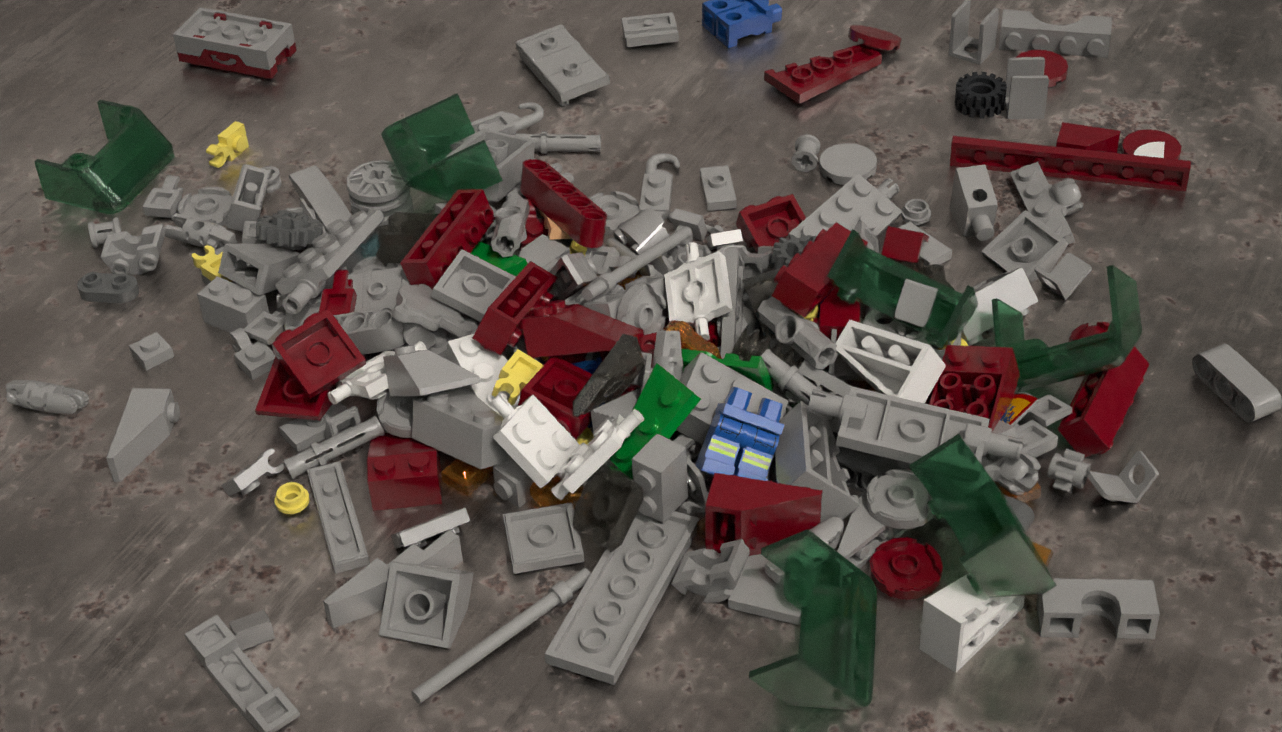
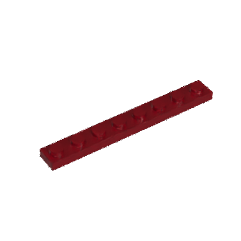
M953 136L950 155V166L955 167L985 164L987 170L1012 172L1023 166L1038 162L1044 175L1047 177L1072 178L1074 180L1184 192L1187 190L1191 169V161L961 136Z

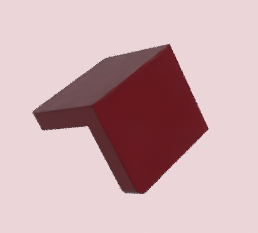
M888 226L881 256L898 262L901 260L918 263L923 242H928L929 236L921 232Z

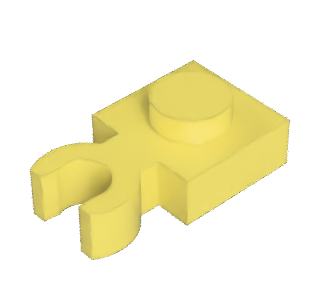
M233 122L218 135L219 143L216 145L211 144L206 149V153L214 155V158L209 161V165L220 168L226 160L232 162L249 147L243 123Z
M206 245L204 246L205 256H199L196 253L191 254L194 266L201 269L203 276L211 281L218 276L232 282V280L218 273L223 252L216 255L214 248Z
M517 349L501 369L498 377L500 379L495 383L492 396L496 397L499 392L506 391L510 394L508 402L514 405L520 391L543 367V364Z

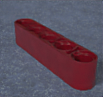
M537 159L523 161L520 192L579 245L587 248L603 246L607 221L606 212L545 161Z

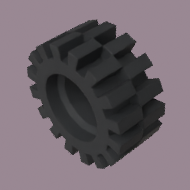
M972 72V76L968 73L965 74L964 78L960 77L956 83V109L958 111L962 110L964 115L970 113L972 118H975V115H979V119H984L985 115L989 118L994 117V113L999 115L1001 110L1003 111L1005 108L1006 82H1002L1003 79L1001 77L995 79L996 75L993 73L990 76L986 75L987 72H982V75Z

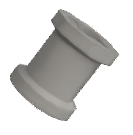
M801 135L795 141L796 152L792 156V164L801 172H809L817 166L818 157L816 155L820 151V142L815 136Z
M118 217L113 218V221L98 224H94L93 221L88 222L93 248H97L99 244L105 243L107 235L122 232Z

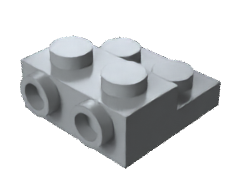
M461 250L433 288L431 297L481 322L488 307L515 279V276L477 256Z

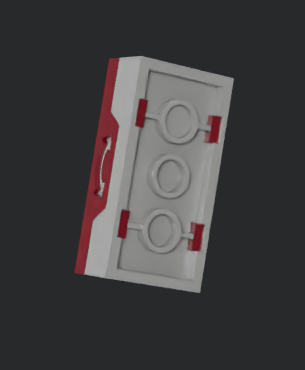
M201 7L173 34L180 62L212 67L218 70L233 71L239 74H249L261 78L272 79L278 72L277 66L285 63L288 60L287 57L291 58L297 51L293 28L290 23Z

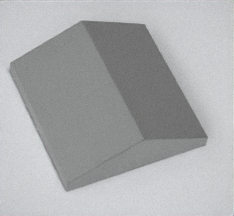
M1025 210L981 252L1005 272L1022 267L1031 283L1039 279L1034 271L1036 266L1050 273L1068 246V242Z

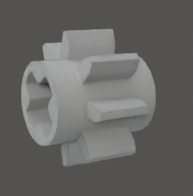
M1067 448L1064 455L1055 453L1047 475L1048 478L1055 480L1053 488L1072 493L1074 487L1083 489L1091 467L1090 464L1083 462L1085 454Z

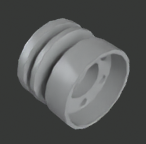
M388 160L370 161L359 165L347 176V190L349 192L352 215L361 210L367 212L373 208L379 209L384 215V221L375 230L373 237L392 236L401 233L411 225L414 220V209L410 195L409 176L404 166Z

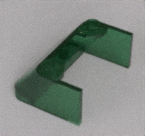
M458 93L389 125L381 133L404 184L410 188L448 202L457 190H484L503 181L485 140L446 157L452 152L451 144L475 133Z
M100 99L97 104L107 139H110V141L95 156L74 153L62 164L37 159L34 163L45 199L105 214H114L124 210L173 160L175 154L172 143L139 108Z
M853 229L827 276L833 287L838 290L836 296L850 304H854L857 300L925 334V340L939 348H943L944 344L952 345L978 307L973 287L967 285L963 294L867 248L859 232ZM906 279L938 289L931 316L923 327L894 318Z
M1114 265L1106 266L1113 319L1108 327V331L1051 347L1040 339L1025 340L1022 313L998 298L992 299L996 347L1013 348L1020 373L1015 392H1023L1120 366L1142 334L1136 280Z
M959 433L909 465L932 498L927 502L932 513L938 521L942 518L946 519L961 544L965 555L959 559L970 573L967 575V579L978 595L985 592L989 598L1045 594L1057 586L1006 497Z
M808 529L761 548V555L785 572L784 595L790 603L802 611L798 654L749 671V679L789 706L854 711L870 705L873 695L877 590L872 579Z

